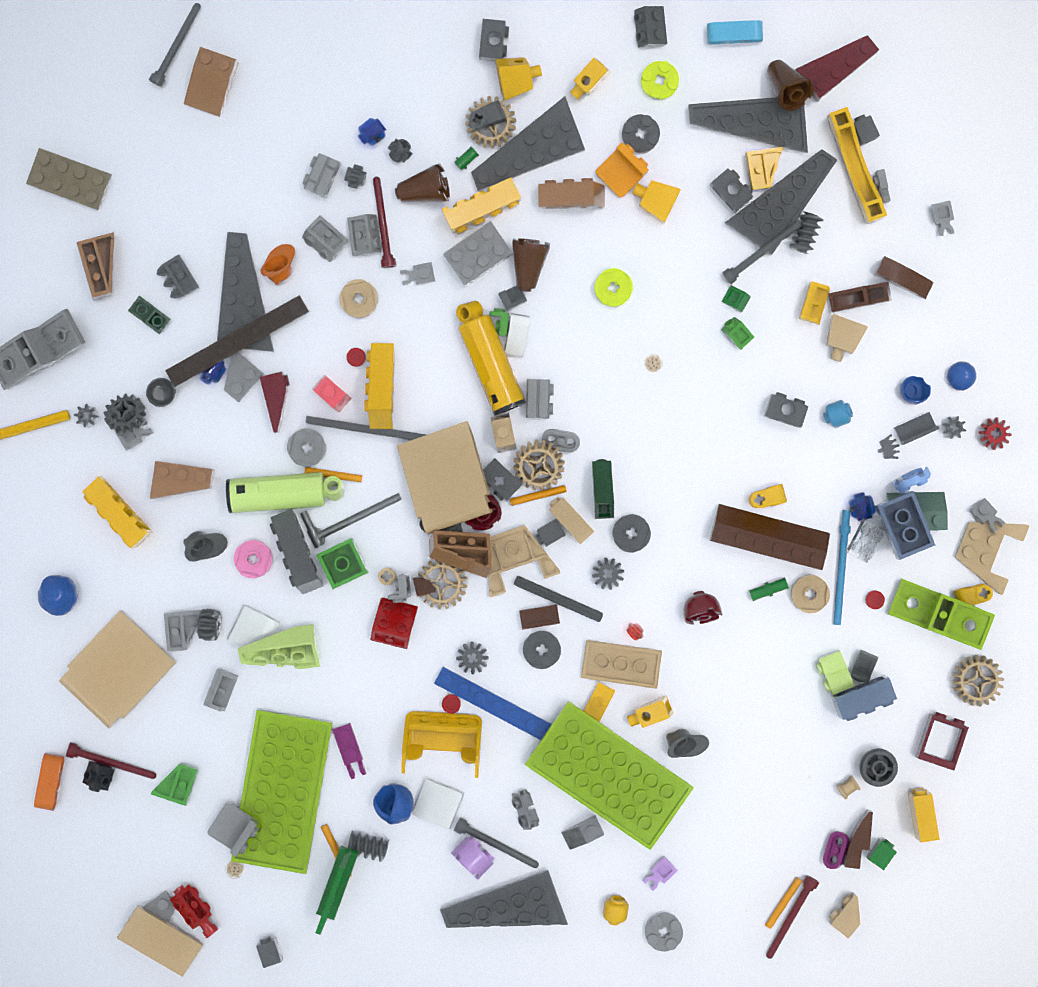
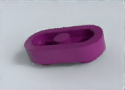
M837 831L830 835L823 856V863L827 868L838 869L843 865L849 845V837L846 833ZM839 838L843 840L841 845L838 843ZM834 856L837 858L836 863L832 861Z

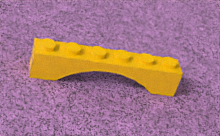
M848 107L829 113L827 118L866 224L885 218L887 212L864 160Z

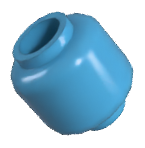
M839 400L828 404L823 415L827 424L830 423L833 427L837 428L851 422L853 411L848 402L845 403V401Z

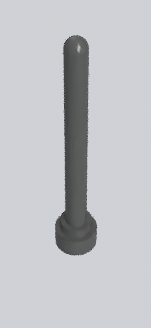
M199 3L193 5L158 71L152 73L148 79L153 84L162 87L165 83L166 76L164 74L201 9Z
M795 221L738 266L730 269L727 268L722 273L731 285L736 282L739 277L738 274L799 229L801 222Z
M459 818L453 831L459 834L467 833L533 868L539 866L536 860L470 827L467 820Z

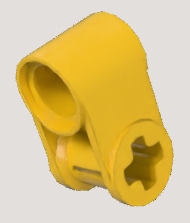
M783 484L755 491L749 496V504L753 508H764L787 502ZM756 495L763 498L760 501V505L754 502V499L757 498Z
M982 583L954 590V594L957 600L975 606L991 600L993 590L988 585ZM982 588L988 591L985 593V597L979 595Z

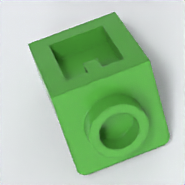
M494 308V311H490L489 315L501 317L500 320L496 321V331L499 332L500 337H507L509 313H505V309Z
M736 317L726 321L721 329L740 350L754 338V335L743 322Z

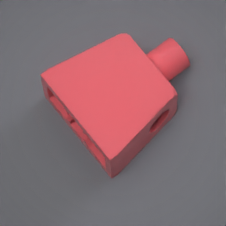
M325 374L312 388L316 394L339 413L352 399Z

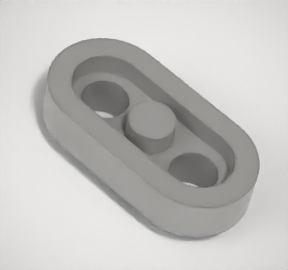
M548 429L542 435V440H546V446L550 442L553 443L551 449L558 447V451L574 452L580 446V438L574 432ZM550 435H553L555 437V440L550 441L548 437ZM571 438L574 440V443L569 444L567 440Z

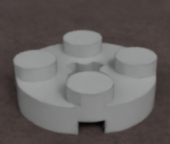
M304 428L290 436L287 443V451L294 463L310 467L318 464L323 459L326 452V444L324 438L317 431ZM306 442H309V446L312 447V450H308L307 453H304V449H302L301 446L305 445Z
M660 912L647 921L645 936L652 948L657 951L667 952L675 950L681 943L683 928L675 915ZM663 927H667L669 935H665V937H661V933H659V929L662 930Z

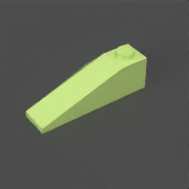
M314 624L292 627L238 648L241 664L265 666L269 663L277 664V667L282 668L284 665L295 666V669L320 667Z

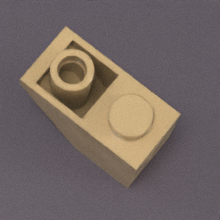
M854 892L851 895L847 894L841 901L842 906L838 910L835 909L829 916V923L848 939L861 925L858 896Z

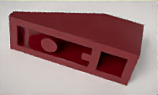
M282 371L259 377L274 433L280 432L288 395L287 386H290L288 375H284Z

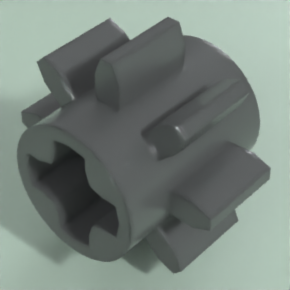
M395 139L388 146V149L391 150L389 156L395 162L402 161L404 163L412 155V152L409 151L411 145L405 139Z
M354 164L353 168H347L344 181L348 182V187L357 189L358 185H364L367 172L363 171V166Z
M85 404L83 409L78 406L79 412L74 414L79 419L76 423L81 424L83 422L84 428L88 427V423L95 425L93 420L99 417L94 413L96 408L89 409V404ZM84 412L90 413L88 415L89 420L83 419Z
M956 416L955 420L947 417L949 422L942 424L946 427L943 434H950L949 439H953L954 435L957 438H961L960 433L967 431L963 428V424L966 422H960L959 416ZM956 423V427H958V430L953 432V429L950 428V425Z

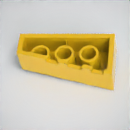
M98 476L82 491L86 502L96 507L98 515L108 521L110 528L120 535L123 542L129 548H137L153 533L147 524L102 476Z

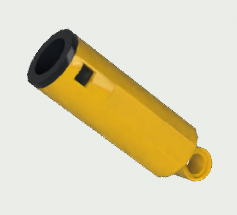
M478 301L459 305L456 309V315L459 321L464 324L460 325L458 330L494 416L525 404V398L490 315H483L482 305Z

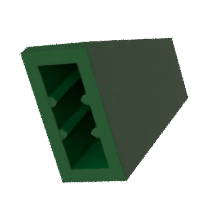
M599 459L592 461L595 519L614 518L611 460Z

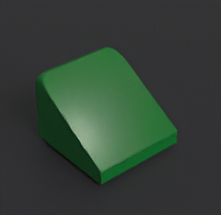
M731 285L721 302L742 313L751 296Z

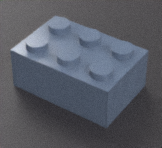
M914 491L875 505L896 560L904 559L936 546Z
M886 675L869 680V683L864 682L831 695L838 716L847 721L858 718L857 715L860 713H865L866 715L875 712V708L878 706H883V708L894 704L893 701L897 700L891 680Z

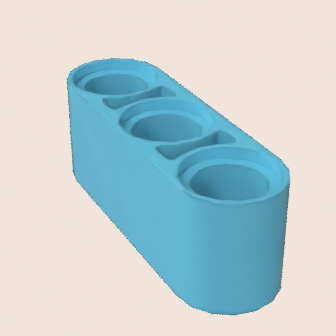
M763 21L708 23V44L763 41Z

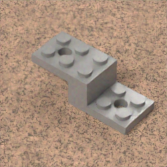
M68 309L60 311L36 328L21 332L0 347V384L3 390L9 389L33 372L48 368L86 343ZM60 330H61V331L63 332V334H64V338H63V339H62V338L60 337V335H59ZM8 360H9V361L11 362V364H12V368H11V369L8 367V364H7Z

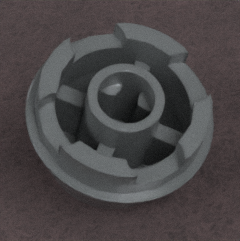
M881 748L872 749L861 759L860 774L869 785L883 787L895 779L898 772V763L891 752Z

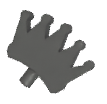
M892 434L879 441L882 448L878 449V453L883 452L884 459H899L894 454L900 453V450L896 451L893 449L900 445H892L897 441L896 439L889 440Z

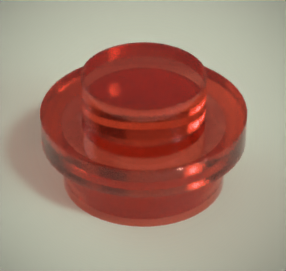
M630 623L628 625L629 627L626 631L631 638L637 641L644 637V630L638 623Z

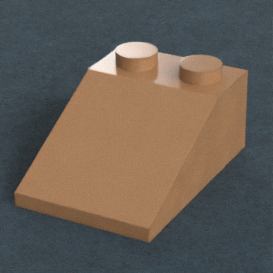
M200 47L193 65L184 105L220 117L239 64L237 59Z

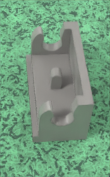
M218 668L203 705L218 711H225L239 675Z

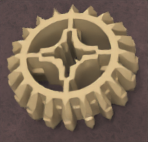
M487 96L488 102H484L483 97H481L480 105L474 101L473 104L476 109L469 107L468 110L472 113L491 103V96ZM504 99L500 104L507 117V124L501 134H498L497 131L498 124L494 125V130L492 126L485 128L491 131L493 137H486L478 131H474L471 127L466 130L467 133L473 132L470 136L471 140L478 137L476 140L477 145L484 141L483 147L486 148L487 142H490L491 148H494V142H497L500 147L502 146L501 139L505 143L508 142L506 135L513 137V133L509 130H516V126L511 125V123H516L517 119L510 118L515 115V111L508 112L511 109V105L509 104L504 107L506 102ZM466 114L465 117L469 119L470 114ZM469 121L465 122V126H469Z
M535 439L534 445L528 441L527 447L522 445L521 451L516 452L519 458H514L513 462L516 465L513 466V470L517 471L515 473L516 477H521V483L526 481V488L531 484L533 485V490L540 486V490L543 491L544 485L550 489L551 483L557 485V479L562 478L561 473L565 470L562 466L565 464V460H559L563 457V454H556L559 450L558 447L551 449L553 446L552 442L546 446V440H542V443L539 444L538 439ZM533 452H542V454L537 457L532 455L528 456ZM548 455L553 459L555 469L550 468L551 466L546 462ZM543 459L542 466L536 470V464H539ZM523 461L528 462L527 465L532 468L530 475L526 472ZM539 474H549L545 478H536Z
M435 560L436 565L428 561L430 568L428 569L423 565L422 569L426 572H418V575L432 583L437 582V580L440 581L443 573L444 582L452 585L444 586L442 593H440V585L432 583L438 591V597L434 598L432 595L426 594L427 598L424 600V603L426 604L431 600V608L434 607L435 603H438L437 608L439 610L442 607L441 604H444L445 609H448L449 602H451L453 607L456 606L454 599L456 598L461 602L462 599L458 596L459 593L461 595L466 594L461 588L468 587L467 584H462V581H466L467 577L461 578L460 576L465 571L461 570L458 572L456 570L458 568L443 562L439 564L437 560ZM440 568V575L437 579H427L432 570ZM446 568L455 574L458 582L447 579ZM447 588H457L452 597L443 599L444 591Z
M974 655V661L968 656V663L961 660L960 663L963 667H955L956 670L960 671L959 674H952V676L958 678L952 681V684H958L953 690L955 692L961 691L957 697H964V703L970 700L971 706H974L976 701L979 707H982V701L989 705V698L995 702L996 698L993 695L1000 696L1001 693L997 689L1004 688L1003 685L999 684V681L1005 680L1003 677H998V675L1003 673L1002 670L996 671L999 664L995 663L992 665V658L986 662V656L984 655L981 657V660H979L978 655ZM980 665L987 667L992 677H984L982 670H980ZM974 666L972 676L964 679L965 673ZM978 675H980L979 678L984 679L985 681L979 682V685L977 686L976 683L971 681L977 680ZM992 683L991 689L982 695L984 686ZM964 685H972L976 696H971L966 691Z

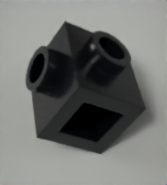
M89 761L82 783L89 786L88 789L94 792H100V790L108 791L115 769L105 764Z

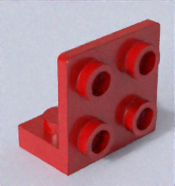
M382 597L372 627L370 640L408 649L418 607L403 602L393 603V600Z

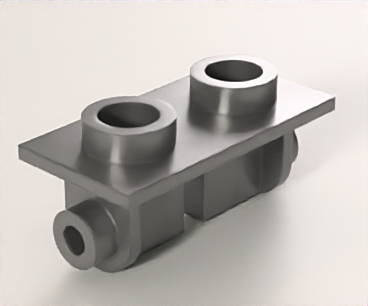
M524 789L519 791L520 793L511 794L512 805L517 809L519 825L523 830H531L539 826V818L535 808L528 810V807L534 804L530 792Z

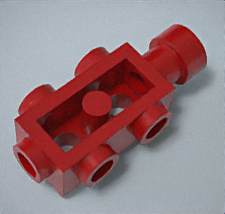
M189 884L186 887L181 885L173 891L175 895L169 900L192 930L200 926L203 930V935L208 938L219 929L215 923L212 924L208 919L212 915L210 912L211 908L208 903L202 902L198 897L199 892L195 887H191Z

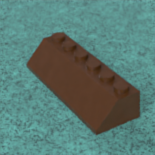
M719 504L709 541L823 571L830 533Z

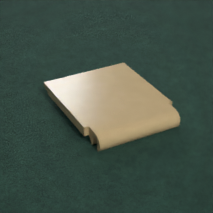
M468 421L397 445L416 516L422 520L427 534L432 533L433 530L438 531L492 512V509L488 506L490 501L487 497L490 495Z
M120 610L67 666L69 670L61 677L59 682L107 728H110L120 717L124 719L176 662Z

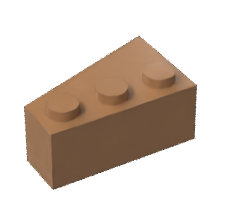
M582 178L581 182H574V179H563V183H556V180H545L544 184H538V207L569 209L570 207L587 208L591 206L605 208V185L593 181V178Z
M114 232L78 241L77 247L92 299L96 300L111 296Z
M155 461L150 499L211 489L213 487L215 469Z
M433 530L429 539V558L487 578L492 569L490 534Z

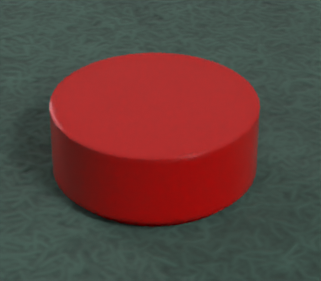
M352 348L347 353V361L351 366L359 367L366 361V354L360 348Z
M872 590L867 593L865 603L869 608L877 610L884 605L885 597L880 591Z
M448 694L442 700V708L447 713H456L461 707L460 698L454 694Z

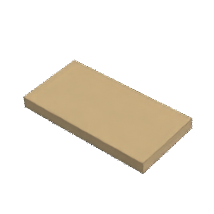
M586 640L581 678L657 689L662 650Z
M137 905L117 936L118 940L183 977L203 946L202 942Z

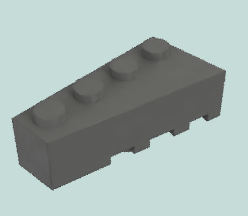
M290 509L270 517L272 521L270 528L274 535L277 534L278 541H276L279 551L284 553L285 558L282 560L286 570H290L291 576H289L292 587L296 586L302 594L324 587L322 580L316 575L318 569L313 559L309 556L311 552L307 542L303 540L304 534L295 512Z

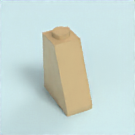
M557 497L549 504L552 507L549 511L579 544H582L595 532L564 498L559 499Z

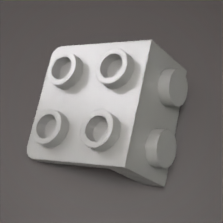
M227 802L207 833L231 849L230 853L236 857L239 853H244L249 845L246 843L249 837L253 838L259 830L256 827L259 821L232 803Z

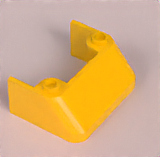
M409 712L405 717L401 773L405 774L406 761L421 758L423 750L461 752V759L465 763L475 764V778H478L482 719L477 715Z

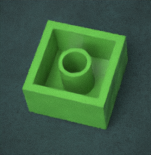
M353 538L316 554L332 589L369 573Z

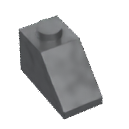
M596 815L561 832L570 850L604 836V831Z

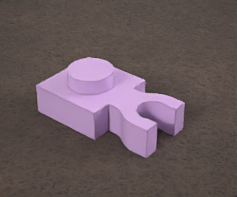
M664 856L651 868L653 874L646 876L642 881L645 884L649 880L654 881V885L650 887L654 891L659 881L665 884L678 870Z

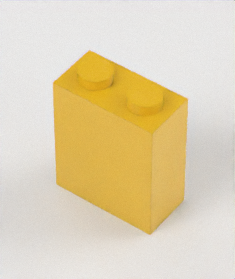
M924 787L913 788V792H908L915 838L920 843L940 840L932 793L924 789Z

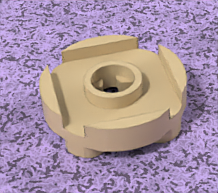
M355 279L349 281L343 287L339 301L342 309L348 315L355 318H364L376 309L378 294L369 282ZM357 293H360V296H364L361 304L353 300V298H356Z
M805 575L794 583L791 590V598L795 607L802 612L817 613L828 604L830 589L820 577ZM809 589L816 593L812 600H808V596H805V592H808Z

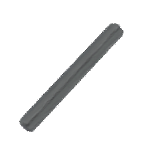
M517 576L514 581L515 586L594 621L600 622L603 617L602 612L523 577Z

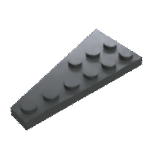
M564 96L471 172L478 191L508 178H514L585 151L566 97Z
M776 97L688 105L690 125L808 153L805 106L797 110L787 111L778 104Z
M821 149L727 220L725 224L761 248L797 220L837 162V159ZM780 243L767 253L773 255Z
M227 232L217 341L266 314L246 233ZM270 334L244 348L274 352Z
M549 870L440 909L446 928L568 925Z

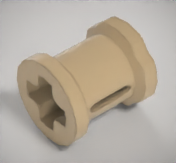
M384 568L378 573V580L383 585H390L396 579V573L391 568ZM386 571H388L390 575L392 574V578L389 579V582H386V579L382 578V575H384Z
M852 775L841 785H836L845 800L856 790H861Z

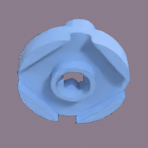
M921 467L902 475L903 480L898 481V479H895L892 483L895 489L899 490V493L902 494L909 491L910 487L915 484L917 486L926 484L931 473L928 467H925L924 471Z

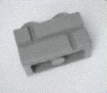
M318 153V156H314L311 160L310 167H312L310 174H306L303 179L304 189L326 199L341 163Z
M527 379L526 418L549 419V415H553V403H549L550 395L554 393V384H550V380Z

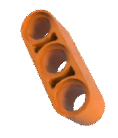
M44 753L34 800L35 808L54 811L62 776L64 756Z

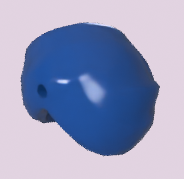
M61 575L47 576L42 581L38 590L39 605L51 615H65L78 603V588L69 577Z
M391 783L381 787L373 799V806L377 815L391 825L405 822L410 818L414 801L412 793L407 787Z

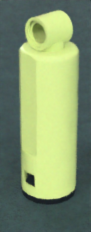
M321 472L226 480V502L229 513L323 507L325 505V498L336 501L341 499L344 494L342 482L338 477L330 476L324 480ZM332 486L338 487L335 491L329 490Z

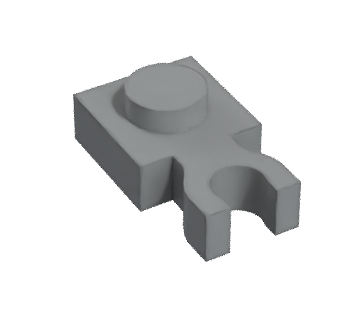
M880 169L875 172L873 182L875 187H878L882 202L885 204L889 203L891 199L885 169Z
M951 201L931 204L934 223H940L939 236H944L943 229L946 227L949 228L950 234H954V228L950 224V221L954 220Z
M432 262L413 265L414 271L400 270L401 275H409L407 281H402L403 285H408L416 280V285L435 281Z
M144 419V422L139 423V428L133 427V432H130L128 429L125 434L121 430L116 433L126 451L141 443V436H148L153 433L151 428L147 430L142 429L144 425L148 424L146 419Z
M983 498L970 509L971 514L982 525L988 524L989 530L993 534L997 531L994 523H998L1000 527L1005 524L1001 518L995 516L998 511L986 498Z

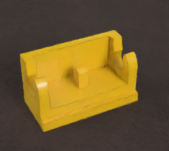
M814 281L809 283L799 317L800 320L820 325L830 291L829 286Z

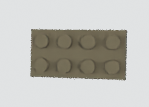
M39 148L26 184L99 211L112 174Z

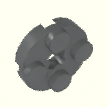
M637 114L630 117L625 122L622 130L623 143L625 145L628 143L636 153L651 151L658 143L660 137L659 125L650 115ZM638 129L646 131L643 139L640 136L636 137Z
M629 514L622 516L616 521L612 535L614 542L621 550L634 553L647 546L651 538V530L644 518L639 515ZM634 528L637 536L629 539L626 531Z
M537 631L530 634L525 640L523 655L532 667L547 669L559 660L561 645L558 638L552 633ZM541 644L545 645L544 647L548 649L543 655H539V651H536V648L540 647Z

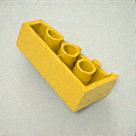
M512 177L487 188L488 191L486 192L480 191L473 194L468 201L467 199H462L456 202L451 209L448 206L442 208L452 233L457 232V234H461L468 230V226L472 224L477 226L485 222L484 218L490 215L492 218L503 213L502 209L506 207L512 209L518 206L522 198Z
M371 343V350H367V362H370V367H366V378H369V383H365V395H368V400L364 402V411L368 412L370 429H393L394 343Z

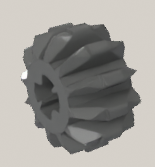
M606 557L604 558L605 565L600 560L597 561L601 567L600 569L593 567V570L598 571V574H593L592 577L600 578L595 582L596 585L603 581L601 589H604L607 583L609 590H612L611 583L614 582L615 586L618 587L619 583L616 579L624 580L623 577L618 576V574L624 573V570L617 571V568L622 564L619 562L613 566L615 563L614 558L608 564V558ZM607 568L608 570H613L611 573L613 577L610 579L603 577L605 574L604 570Z
M208 608L201 610L197 625L199 639L205 641L217 640L221 630L222 617L220 611Z
M470 642V648H468L467 644H463V648L466 651L458 650V653L463 655L456 657L458 661L463 660L458 667L461 668L466 665L465 673L471 668V674L474 675V668H477L480 673L482 669L479 665L487 666V663L482 661L489 659V656H482L487 649L479 651L480 643L476 648H474V642ZM475 653L478 661L470 663L467 655Z

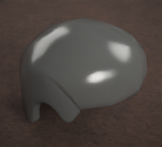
M156 378L148 384L146 397L151 404L164 407L173 401L176 389L168 379Z

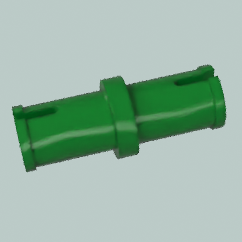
M784 577L771 583L766 582L765 585L749 590L754 602L766 596L772 597L774 593L789 589Z

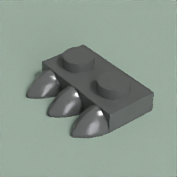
M180 254L163 263L157 270L156 274L158 276L169 275L164 281V287L176 286L172 290L170 298L185 297L200 288Z

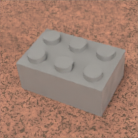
M490 221L443 253V255L464 286L467 287L512 256L513 252Z

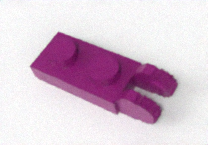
M351 723L332 729L351 780L356 778L351 763L358 761L360 773L366 775L363 756Z

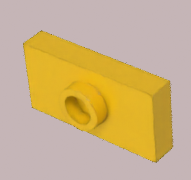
M598 682L584 712L600 722L615 690Z

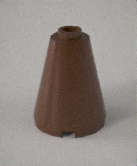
M774 60L769 64L767 73L778 104L787 111L803 107L805 105L804 101L807 98L810 99L814 92L811 81L782 60Z
M440 163L435 164L398 183L397 188H395L397 199H400L402 202L449 201L450 188L447 177L444 178L441 173L445 172L443 166Z
M513 238L516 286L520 287L521 291L531 292V289L536 288L551 243L539 244L540 240L518 238L516 240Z

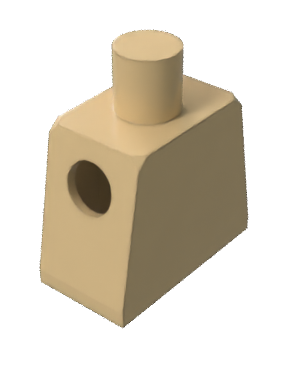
M833 314L830 319L826 346L834 348L830 359L841 362L844 353L853 354L868 326Z
M509 413L490 417L498 453L517 449Z

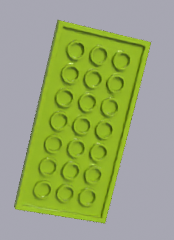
M567 701L524 763L531 770L650 851L694 789L691 784L570 701Z
M257 709L240 809L259 821L256 826L259 830L253 838L249 837L246 842L249 845L243 854L239 853L236 857L234 855L231 856L232 862L307 874L333 722Z

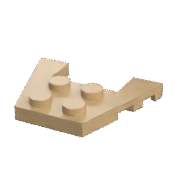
M968 522L955 558L998 594L1003 595L1009 579L991 572L1004 535L1024 542L1030 525L1005 523L1004 526L1000 527L998 523H994L997 531L993 534L989 530L987 523L982 525L980 522Z
M525 525L490 537L492 567L489 573L490 598L506 593L500 573L538 560L544 579L561 573Z

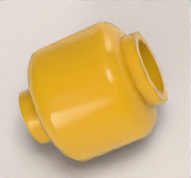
M612 895L606 899L603 908L604 919L614 926L625 922L628 917V902L624 897Z

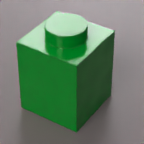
M878 839L866 858L884 871L897 851L893 849L895 845L889 840L885 839L882 841Z

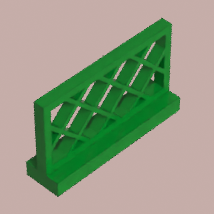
M341 845L316 914L321 916L316 934L321 935L327 919H335L359 854L358 851Z

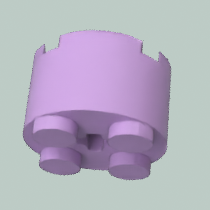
M466 836L451 854L453 856L457 854L455 858L479 880L494 864L492 861L495 858L485 849L481 851L479 849L481 844L474 837L470 836L468 838Z

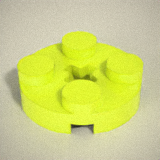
M667 61L652 62L646 66L642 73L641 86L649 97L665 100L670 98L678 88L679 74L676 68ZM660 75V77L665 78V80L663 81V85H660V83H655V81L657 80L656 76Z
M610 268L604 270L597 277L594 286L595 294L602 304L618 307L630 299L633 283L630 276L618 268ZM612 282H614L615 285H619V288L616 289V293H613L612 290L608 289V287L611 286Z

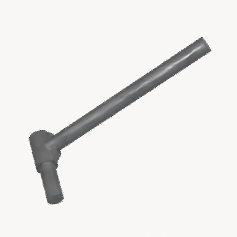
M397 493L323 530L314 527L307 510L301 512L300 516L308 530L307 533L314 547L317 548L324 544L325 537L402 500V498Z

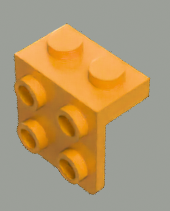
M622 142L595 171L596 175L620 198L624 197L649 171L647 168L648 163L642 157L638 159L633 154L635 150L628 143L624 145Z

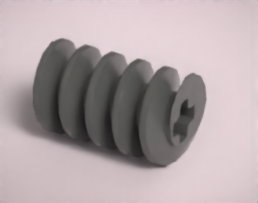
M803 211L806 215H800L799 217L803 221L801 222V227L794 232L797 236L792 237V241L796 244H790L789 247L795 251L808 254L807 251L814 250L810 243H816L812 236H819L815 229H821L817 222H823L824 219L813 213Z
M352 830L348 848L358 851L357 857H360L363 852L365 859L371 854L373 861L378 856L379 862H382L386 857L389 839L384 844L383 837L377 842L376 836L369 840V835L366 834L362 838L361 832L354 837V831Z

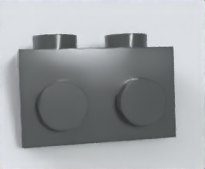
M643 6L635 9L634 21L636 24L638 48L667 45L664 6Z

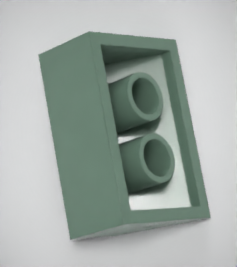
M914 492L929 530H948V510L945 493ZM886 493V501L902 494Z

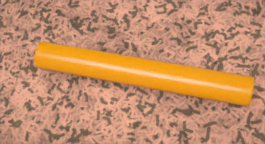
M305 467V473L321 472L323 477L326 478L336 476L340 480L362 482L363 475Z
M562 485L510 498L511 506L565 493L567 492L566 486Z
M328 824L321 826V830L336 859L339 847Z
M797 877L795 878L766 922V927L772 929L803 882Z

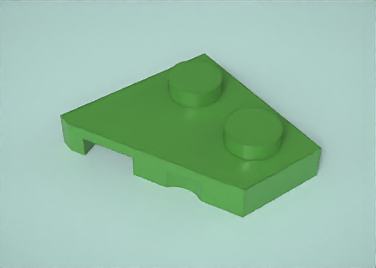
M180 763L151 792V795L186 806L199 769Z

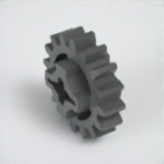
M126 393L123 398L117 395L116 401L111 399L112 404L105 406L108 411L103 412L105 415L104 420L111 430L114 429L116 433L121 430L123 434L128 429L130 432H133V427L139 428L138 423L144 422L143 416H146V408L140 398H135L133 394L128 397Z

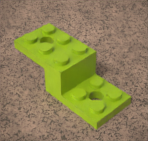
M902 578L887 613L981 651L996 615ZM910 598H915L918 602L917 607L914 609L909 608L907 605ZM968 620L975 622V628L972 631H968L965 628V623Z

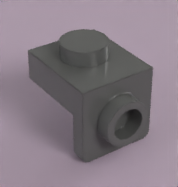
M860 650L851 676L858 682L869 683L879 657Z

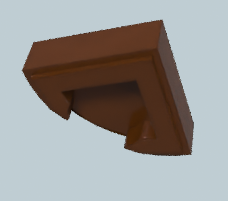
M421 577L413 578L417 597L436 592L434 586L428 580Z

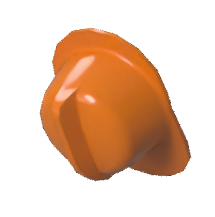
M281 244L275 247L261 267V274L268 277L275 285H280L282 281L291 276V262L295 255V248L290 244Z

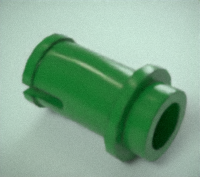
M470 146L459 158L456 157L454 163L462 171L467 169L466 166L478 157L479 154Z

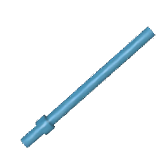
M843 510L842 525L839 526L841 537L833 625H841L848 534H851L849 510Z

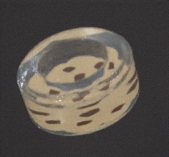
M649 354L644 360V367L648 372L656 373L663 367V360L658 354Z
M230 860L225 865V874L230 879H238L244 873L243 863Z

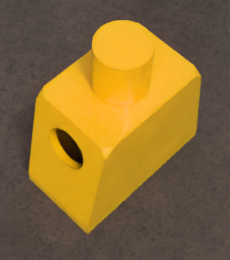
M525 57L495 60L500 91L504 100L532 90V78L542 76L540 65L530 67Z
M593 57L573 80L576 85L570 93L577 100L585 92L591 94L611 71L597 58ZM589 77L591 81L588 85H585L584 80Z
M651 180L648 188L637 183L632 194L642 198L639 204L640 208L664 224L681 189Z
M667 695L637 707L636 713L627 716L631 727L641 724V727L644 728L669 719L674 712ZM645 712L650 713L651 717L646 716Z

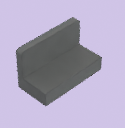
M930 412L894 427L901 445H905L940 429L938 425L936 426Z

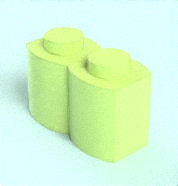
M840 650L818 658L819 663L816 666L820 675L824 674L826 681L823 683L827 692L831 691L832 695L855 687Z

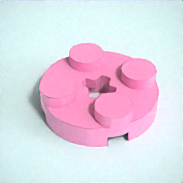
M246 541L235 551L234 564L240 574L247 578L264 576L272 566L273 556L271 549L261 541ZM253 553L259 559L254 565L248 560V557L252 556Z

